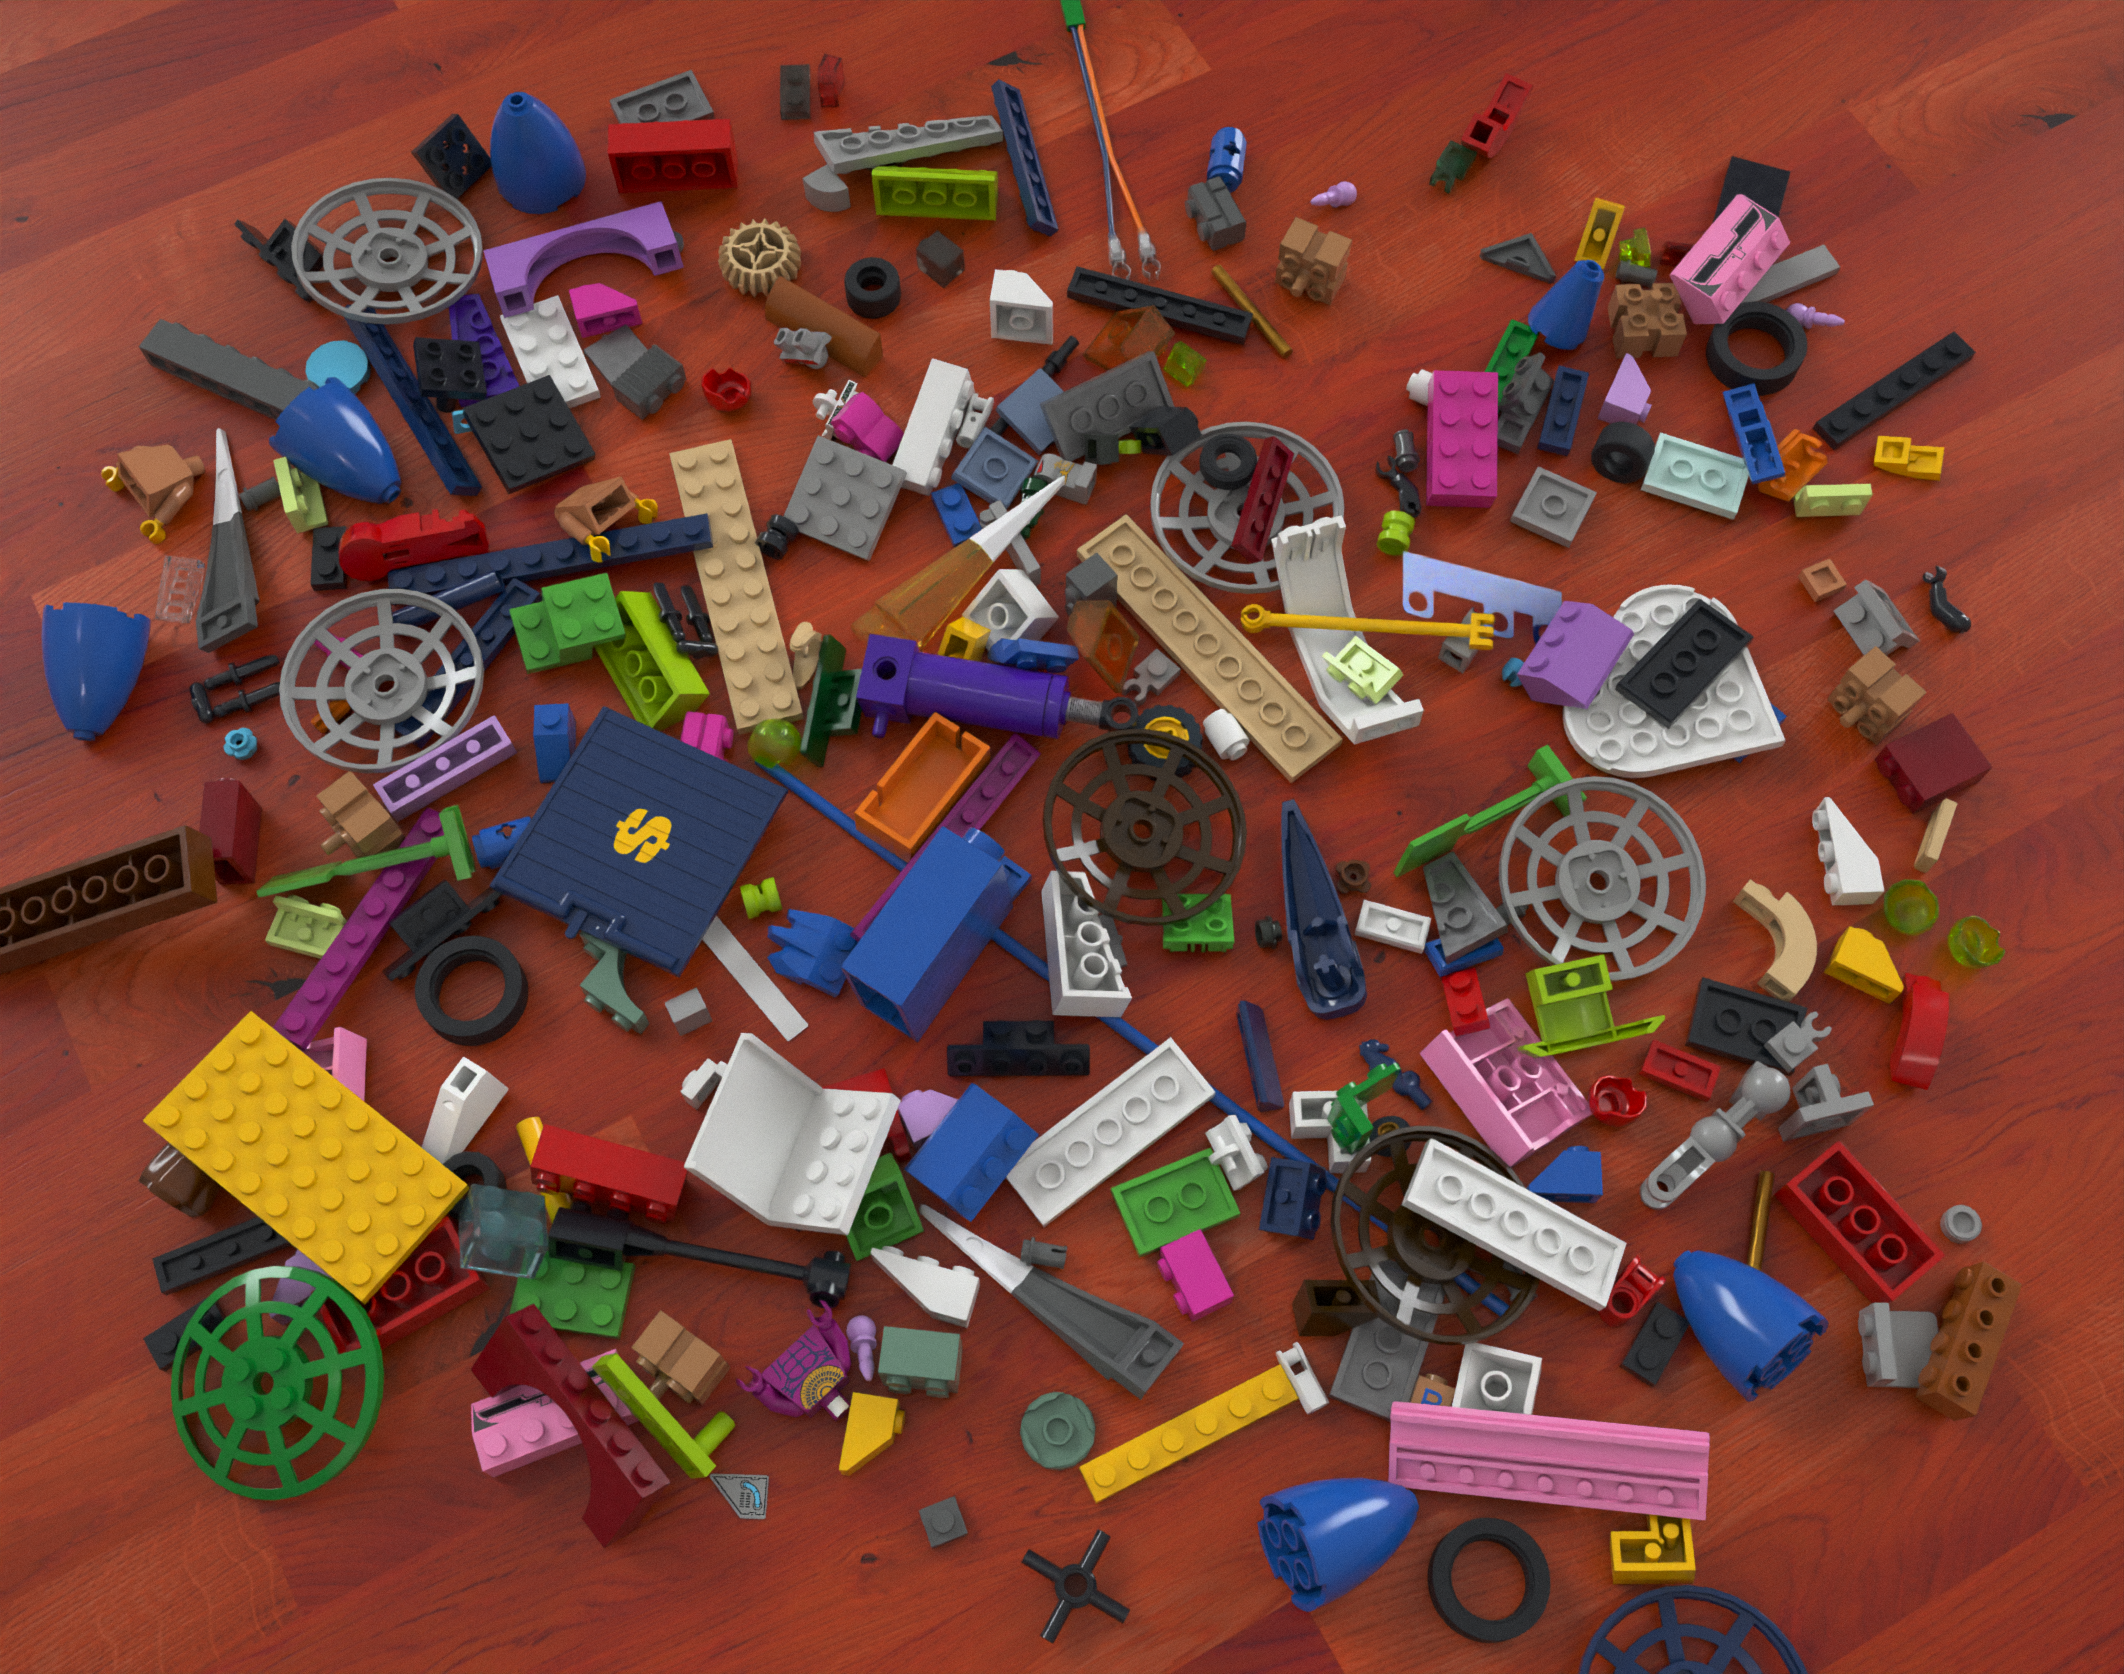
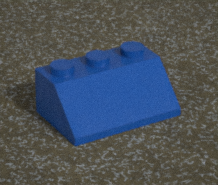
M971 1083L904 1170L954 1212L972 1222L1039 1134L1014 1112L976 1084Z

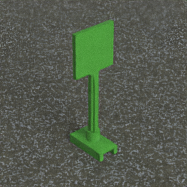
M1549 745L1538 749L1527 765L1537 781L1532 783L1531 787L1472 817H1469L1466 813L1411 841L1393 873L1398 878L1452 850L1461 836L1474 833L1527 806L1544 791L1573 778ZM1581 791L1582 802H1585L1587 797ZM1567 794L1552 800L1564 817L1570 815Z
M459 805L444 808L439 813L444 831L443 836L431 838L430 842L347 860L343 863L338 861L274 876L257 890L258 898L328 882L336 875H353L431 856L440 858L450 855L457 881L471 878L472 873L476 872L477 869Z

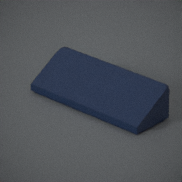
M1240 1001L1236 1016L1257 1109L1260 1112L1284 1108V1100L1263 1010L1261 1007L1248 1001Z

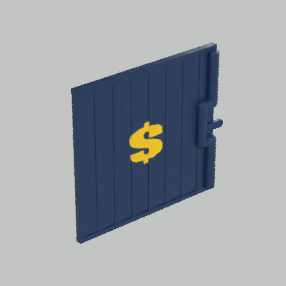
M603 706L489 886L505 896L569 925L565 931L568 939H574L580 930L680 978L788 794V789Z

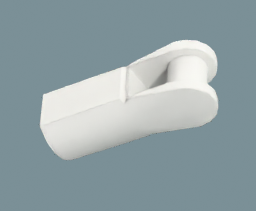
M973 393L956 438L957 443L961 447L970 449L982 432L991 414L994 398L989 397L987 400L978 397L977 393ZM975 409H976V410H980V411H983V412H982V413H978V412H974V411H975Z
M1298 1342L1293 1343V1348L1284 1353L1280 1350L1276 1352L1278 1362L1285 1371L1307 1415L1330 1403ZM1300 1362L1305 1371L1294 1375L1290 1366Z

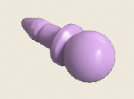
M1347 181L1340 182L1337 185L1331 186L1327 192L1315 196L1311 200V204L1315 206L1330 204L1333 207L1350 205L1356 200V187Z
M1800 303L1792 304L1786 309L1787 312L1797 319L1802 327L1805 326L1807 329H1810L1813 324L1835 327L1845 323L1844 319L1834 314L1827 315V313L1816 312L1815 307L1807 308Z
M859 1315L849 1321L846 1333L851 1341V1350L858 1355L859 1368L865 1380L871 1381L875 1368L872 1350L877 1346L876 1339L874 1338L876 1326L871 1318Z

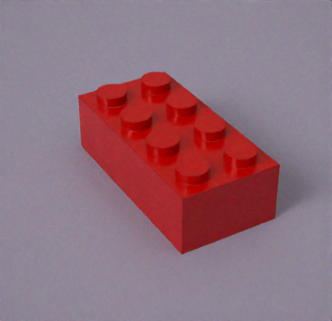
M730 119L608 124V157L618 193L738 188V156Z
M546 1124L543 1126L530 1165L532 1184L537 1185L536 1189L540 1192L558 1195L560 1191L573 1195L572 1199L575 1201L585 1202L589 1205H594V1202L597 1201L608 1204V1209H621L627 1214H630V1211L645 1214L644 1218L657 1224H665L666 1220L675 1221L688 1175V1170L684 1168L685 1162Z
M1839 1140L1774 1194L1778 1201L1871 1303L1893 1302L1946 1256Z
M446 1216L365 1305L358 1299L357 1301L370 1318L376 1330L381 1350L489 1290L490 1287L460 1227L449 1216ZM329 1297L319 1311L339 1353L342 1354L361 1349L358 1336L349 1318L338 1304Z

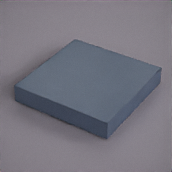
M1039 368L1002 401L995 411L1040 455L1054 443L1040 403L1064 391L1042 368Z
M984 427L952 474L951 479L990 504L1001 500L1007 510L1022 488L1023 480L1030 476L1038 460L987 427Z

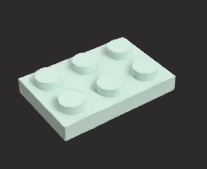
M1660 432L1655 445V453L1648 466L1641 490L1734 520L1749 474L1743 458Z

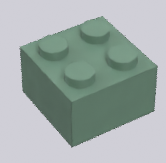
M884 1326L878 1374L883 1385L889 1386L890 1392L899 1394H911L912 1388L927 1390V1396L948 1398L949 1392L958 1393L963 1353L961 1336L954 1333Z

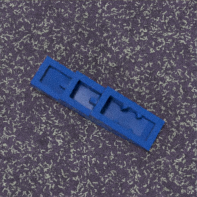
M1755 383L1724 391L1723 399L1752 485L1784 477L1785 470L1771 424L1767 420Z

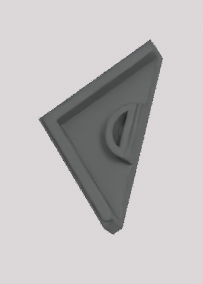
M1532 233L1483 248L1480 251L1479 257L1484 261L1549 284L1555 281L1556 274Z

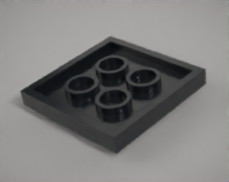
M550 375L463 408L462 414L508 494L595 459L596 454Z

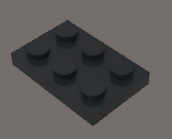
M1702 977L1698 984L1685 1046L1749 1065L1759 1061L1767 1067L1780 1071L1783 1075L1791 1076L1795 1072V1068L1788 1073L1764 1045L1793 1021L1801 1029V1023L1806 1017L1807 1007Z

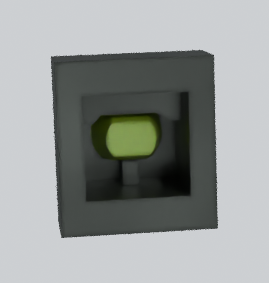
M1109 433L1084 434L1086 462L1098 465L1111 464V462H1119V454L1141 453V440H1118V434Z

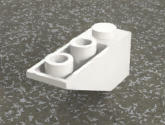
M1825 797L1812 815L1813 828L1818 830L1820 839L1818 856L1820 861L1824 862L1826 870L1824 877L1825 891L1827 894H1830L1832 906L1873 904L1884 892L1878 858L1832 799Z
M463 1057L440 1088L421 1148L441 1164L453 1155L462 1153L509 1088L488 1071Z
M883 1246L882 1250L872 1248L871 1256L873 1261L929 1316L968 1328L980 1288L979 1278L974 1276V1271L961 1266H953L952 1270L939 1267L937 1260L926 1256H918L917 1260L903 1256V1251L890 1246Z

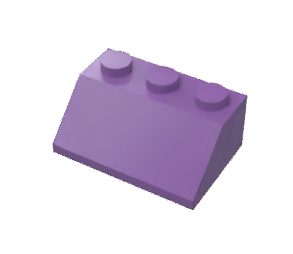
M1564 601L1517 673V676L1532 701L1588 709L1634 636L1632 629L1593 604Z

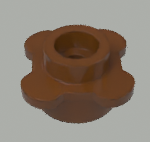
M1358 860L1339 862L1336 866V872L1339 874L1338 891L1343 894L1349 891L1367 893L1371 888V883L1368 881L1369 864ZM1355 875L1357 878L1352 880L1350 876Z

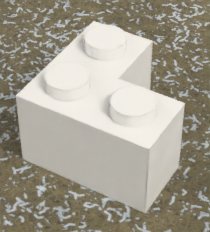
M1337 1091L1293 1092L1289 1102L1291 1139L1327 1138L1329 1172L1343 1173L1347 1164L1357 1153L1351 1156L1346 1147L1340 1148L1331 1133L1333 1128L1328 1122L1327 1117L1332 1108L1331 1103L1337 1098ZM1366 1103L1360 1108L1363 1110V1112L1368 1118ZM1368 1139L1365 1146L1370 1143V1139ZM1371 1157L1356 1172H1366L1370 1165Z

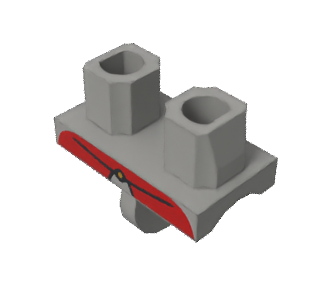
M780 328L774 340V345L782 350L779 359L785 363L806 364L809 368L819 369L827 362L828 351L825 345L830 342L832 337L826 332H810L802 328L798 331H791L788 328Z

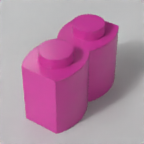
M864 392L853 395L830 422L835 429L836 436L841 441L850 443L856 451L886 462L900 446L904 435L899 426L884 415L881 408Z

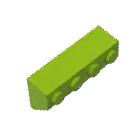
M877 166L872 170L876 215L996 220L998 171Z
M620 591L615 601L624 627L625 638L595 645L594 647L636 721L655 730L662 731L685 719L688 711L695 712L710 693L688 655H682L677 652V642L673 640L667 624L660 622L658 615L661 609L651 592Z

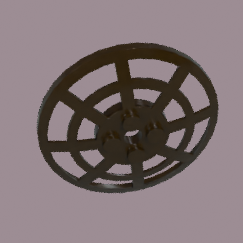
M1123 729L1108 732L1089 740L1074 750L1061 764L1050 783L1044 801L1042 819L1044 840L1050 859L1059 876L1070 890L1088 906L1116 920L1143 926H1160L1190 919L1216 903L1231 886L1241 868L1246 850L1247 829L1244 810L1237 791L1221 767L1204 751L1188 741L1169 733L1150 729ZM1122 744H1147L1170 751L1161 769L1146 764L1121 765L1116 746ZM1102 750L1108 770L1093 778L1084 787L1081 794L1063 783L1067 775L1078 763L1091 754ZM1181 758L1188 759L1201 769L1217 787L1221 797L1203 804L1195 791L1181 778L1174 775ZM1140 775L1157 780L1151 792H1130L1125 776ZM1112 781L1117 798L1107 809L1089 800L1098 788ZM1169 785L1183 795L1191 805V809L1178 813L1173 805L1164 798ZM1057 796L1074 807L1071 819V833L1074 845L1056 849L1052 830L1053 806ZM1228 809L1233 832L1232 854L1229 861L1210 855L1212 830L1209 816ZM1083 813L1101 822V839L1083 842L1081 831ZM1197 821L1201 835L1199 851L1181 845L1183 826ZM1137 824L1146 826L1150 831V837L1146 839L1139 838L1134 833L1133 826ZM1107 852L1111 859L1119 865L1113 880L1098 869L1090 856ZM1174 857L1194 864L1184 877L1171 884L1163 868ZM1080 859L1090 875L1101 885L1109 889L1104 902H1099L1084 891L1066 871L1062 862ZM1203 868L1224 874L1220 883L1205 899L1186 910L1177 893L1192 884ZM1132 871L1150 872L1158 889L1141 890L1127 887L1126 884ZM1122 895L1140 900L1163 898L1172 915L1141 917L1117 911L1116 908Z
M1411 1126L1395 1129L1377 1137L1364 1146L1347 1164L1337 1183L1332 1200L1331 1231L1339 1265L1350 1286L1361 1301L1377 1317L1397 1331L1417 1340L1439 1345H1464L1482 1341L1501 1332L1519 1318L1530 1304L1539 1286L1540 1279L1526 1271L1523 1276L1504 1269V1260L1492 1254L1491 1263L1474 1256L1476 1250L1474 1243L1408 1209L1402 1204L1393 1212L1376 1200L1385 1188L1396 1181H1399L1403 1196L1405 1197L1417 1163H1408L1404 1143L1411 1141L1427 1142L1431 1138L1443 1145L1458 1150V1153L1471 1160L1472 1158L1484 1167L1525 1188V1186L1510 1166L1494 1151L1462 1133L1437 1126ZM1389 1147L1395 1169L1379 1178L1367 1194L1350 1182L1354 1173L1367 1159L1378 1151ZM1344 1196L1361 1208L1358 1234L1362 1251L1346 1254L1341 1234L1340 1211ZM1370 1215L1388 1226V1245L1372 1249L1369 1236ZM1425 1230L1433 1231L1438 1236V1247H1433L1426 1242L1424 1238ZM1395 1259L1400 1268L1408 1274L1403 1291L1388 1279L1378 1263ZM1369 1267L1378 1283L1392 1297L1399 1301L1395 1316L1387 1312L1371 1297L1357 1278L1353 1269ZM1466 1269L1486 1277L1480 1287L1467 1298L1463 1297L1454 1280ZM1497 1282L1521 1290L1505 1313L1483 1328L1470 1310V1308L1475 1307L1491 1293ZM1421 1283L1440 1284L1449 1303L1437 1304L1417 1299ZM1413 1309L1433 1315L1456 1314L1467 1333L1460 1335H1437L1410 1326Z

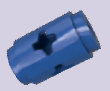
M1224 127L1217 131L1211 141L1207 180L1220 176L1230 193L1238 188L1243 178L1247 141L1240 130L1233 127Z
M530 816L479 830V834L472 835L473 845L481 868L490 866L491 869L503 865L510 850L513 849L531 821ZM505 826L513 828L510 836H506L504 832L499 831H502Z

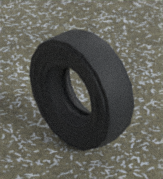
M1220 434L1211 438L1203 446L1199 459L1200 471L1205 480L1215 488L1223 490L1239 489L1247 485L1253 478L1257 465L1256 450L1242 436ZM1223 453H1232L1238 456L1241 464L1233 471H1225L1218 467L1216 459Z

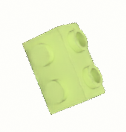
M1871 484L1806 485L1793 497L1796 517L1860 515L1873 494Z
M1356 636L1336 657H1333L1327 651L1322 655L1329 665L1326 671L1332 678L1339 683L1345 680L1349 683L1347 687L1354 695L1361 700L1366 696L1375 704L1404 675L1397 666Z
M289 895L288 898L275 896L273 903L278 908V911L265 941L274 947L321 959L347 920L342 916L341 910L333 905L322 903L318 907L309 904L307 900L296 895Z

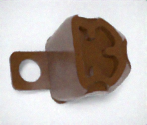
M169 1143L148 1163L138 1180L154 1195L192 1218L203 1216L210 1210L221 1187Z

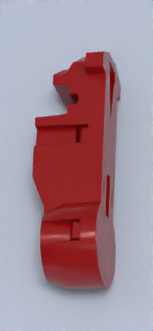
M433 509L432 514L423 516L416 512L397 516L381 524L360 522L351 525L344 532L339 542V565L344 573L353 579L374 581L387 575L391 569L472 554H485L488 552L489 539L484 523L474 513L470 514L466 509L459 510V515L452 517V521L447 522L446 518L441 519L438 509Z

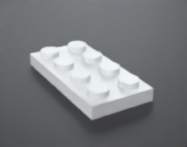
M558 295L534 303L535 310L506 318L500 315L527 383L550 375L569 408L601 397Z

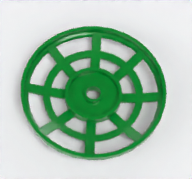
M270 1266L254 1269L232 1278L217 1288L199 1306L184 1330L173 1362L171 1378L172 1411L178 1433L187 1452L198 1467L215 1483L235 1494L248 1498L280 1500L301 1496L323 1487L338 1477L356 1459L367 1443L376 1424L384 1386L383 1358L376 1330L365 1309L353 1294L336 1280L318 1271L299 1266ZM289 1278L307 1283L316 1288L302 1308L282 1301L261 1302V1279ZM246 1284L245 1307L226 1317L211 1334L201 1324L203 1318L222 1296L234 1288ZM329 1297L338 1304L349 1318L358 1336L361 1349L338 1354L337 1347L330 1333L314 1317ZM262 1313H278L293 1318L283 1336H264ZM246 1319L248 1341L244 1342L233 1352L220 1340L234 1325ZM306 1328L318 1341L325 1358L310 1362L303 1349L296 1344ZM193 1339L203 1350L195 1372V1396L183 1400L184 1365L190 1343ZM212 1356L225 1366L222 1376V1388L205 1392L206 1372ZM364 1364L366 1376L364 1399L359 1419L355 1427L352 1428L334 1418L341 1397L342 1370ZM266 1372L272 1376L274 1381L270 1393H266L261 1386L262 1377ZM328 1374L327 1396L324 1408L321 1411L308 1402L312 1394L313 1377ZM225 1403L228 1412L235 1419L226 1438L216 1427L208 1409ZM198 1411L206 1433L215 1445L221 1449L215 1467L210 1464L199 1449L189 1429L186 1415ZM298 1417L313 1425L311 1431L302 1440L290 1448H286L281 1430L282 1427L289 1425ZM248 1429L265 1431L271 1454L253 1453L239 1448ZM325 1433L346 1443L340 1453L324 1469L309 1479L301 1482L298 1481L291 1460L310 1450ZM234 1459L251 1465H275L283 1487L275 1489L252 1488L228 1479Z

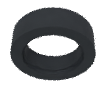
M1744 302L1739 304L1724 324H1715L1707 342L1706 359L1714 376L1728 388L1735 389L1755 383L1758 396L1769 395L1784 389L1795 378L1807 353V338L1797 319L1781 307L1765 302ZM1746 328L1764 331L1780 342L1784 350L1785 360L1780 365L1770 369H1758L1747 366L1737 360L1731 353L1728 346V337L1735 331Z
M465 936L446 942L428 956L421 966L416 979L415 999L420 1013L439 1036L458 1045L478 1046L501 1038L517 1024L527 1005L528 982L520 964L503 944L487 937ZM473 961L488 962L498 967L503 972L505 978V989L501 1001L493 1011L482 1018L471 1021L453 1019L442 1011L439 1000L440 989L446 977L455 968Z
M1477 1518L1457 1526L1437 1544L1428 1566V1589L1437 1613L1452 1630L1473 1641L1497 1643L1525 1633L1539 1620L1546 1608L1550 1595V1573L1542 1550L1527 1532L1517 1525L1502 1519ZM1477 1541L1498 1543L1514 1554L1523 1569L1525 1592L1522 1602L1505 1619L1486 1620L1479 1618L1466 1610L1455 1595L1451 1579L1453 1563L1458 1553L1470 1543Z

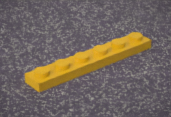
M1281 1364L1091 1460L1080 1466L1079 1470L1097 1504L1297 1401L1298 1396Z

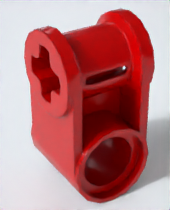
M1638 1254L1618 1275L1617 1281L1613 1284L1606 1307L1598 1311L1600 1318L1610 1326L1619 1327L1627 1323L1639 1312L1644 1304L1650 1301L1667 1280L1663 1275L1658 1277L1641 1263L1642 1258ZM1612 1299H1618L1624 1303L1626 1314L1619 1313L1614 1309Z

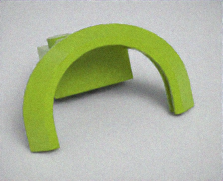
M1604 954L1534 969L1525 974L1542 1042L1517 1047L1519 1052L1533 1058H1540L1653 1033L1664 1021L1665 1015L1614 1027L1606 992L1613 990Z

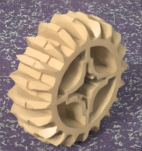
M752 219L750 225L746 226L741 222L739 230L731 228L730 236H723V245L719 246L718 251L719 267L722 269L724 279L729 281L733 289L739 288L743 295L751 291L754 298L758 292H763L767 297L780 276L788 281L797 278V270H800L801 250L798 247L794 234H790L787 226L780 228L777 221L769 225L766 219L762 223H756Z

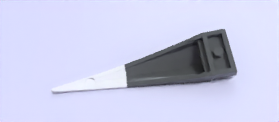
M220 428L216 431V488L210 552L202 596L195 620L198 648L207 653L258 627L256 605L259 602V596L226 432Z
M926 1205L920 1206L919 1212L1101 1375L1107 1380L1112 1377L1140 1400L1184 1345L1183 1342L1155 1321L1087 1293L1032 1265L1030 1267L1026 1266V1262L1020 1261L1019 1258L973 1234Z

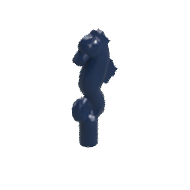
M1371 1039L1359 1045L1360 1056L1364 1057L1366 1063L1370 1066V1071L1382 1063H1385L1387 1067L1396 1063L1393 1058L1380 1053L1388 1052V1044H1380L1378 1040ZM1400 1070L1392 1086L1396 1093L1401 1096H1409L1422 1111L1433 1102L1419 1087L1421 1081L1416 1072L1406 1071L1402 1073Z

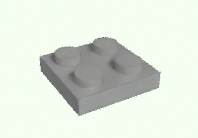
M1537 467L1512 514L1510 522L1569 548L1597 492L1541 467Z

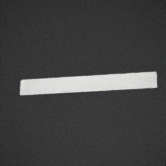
M716 916L702 940L784 1038L790 1041L808 1027L807 1022Z

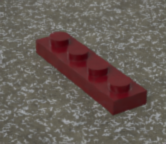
M1275 436L1264 439L1231 545L1252 564L1261 562L1294 457V453Z

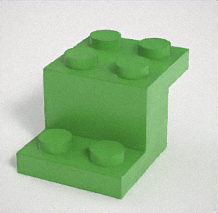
M607 573L541 588L542 602L509 609L527 674L592 659L593 646L625 638L624 627Z

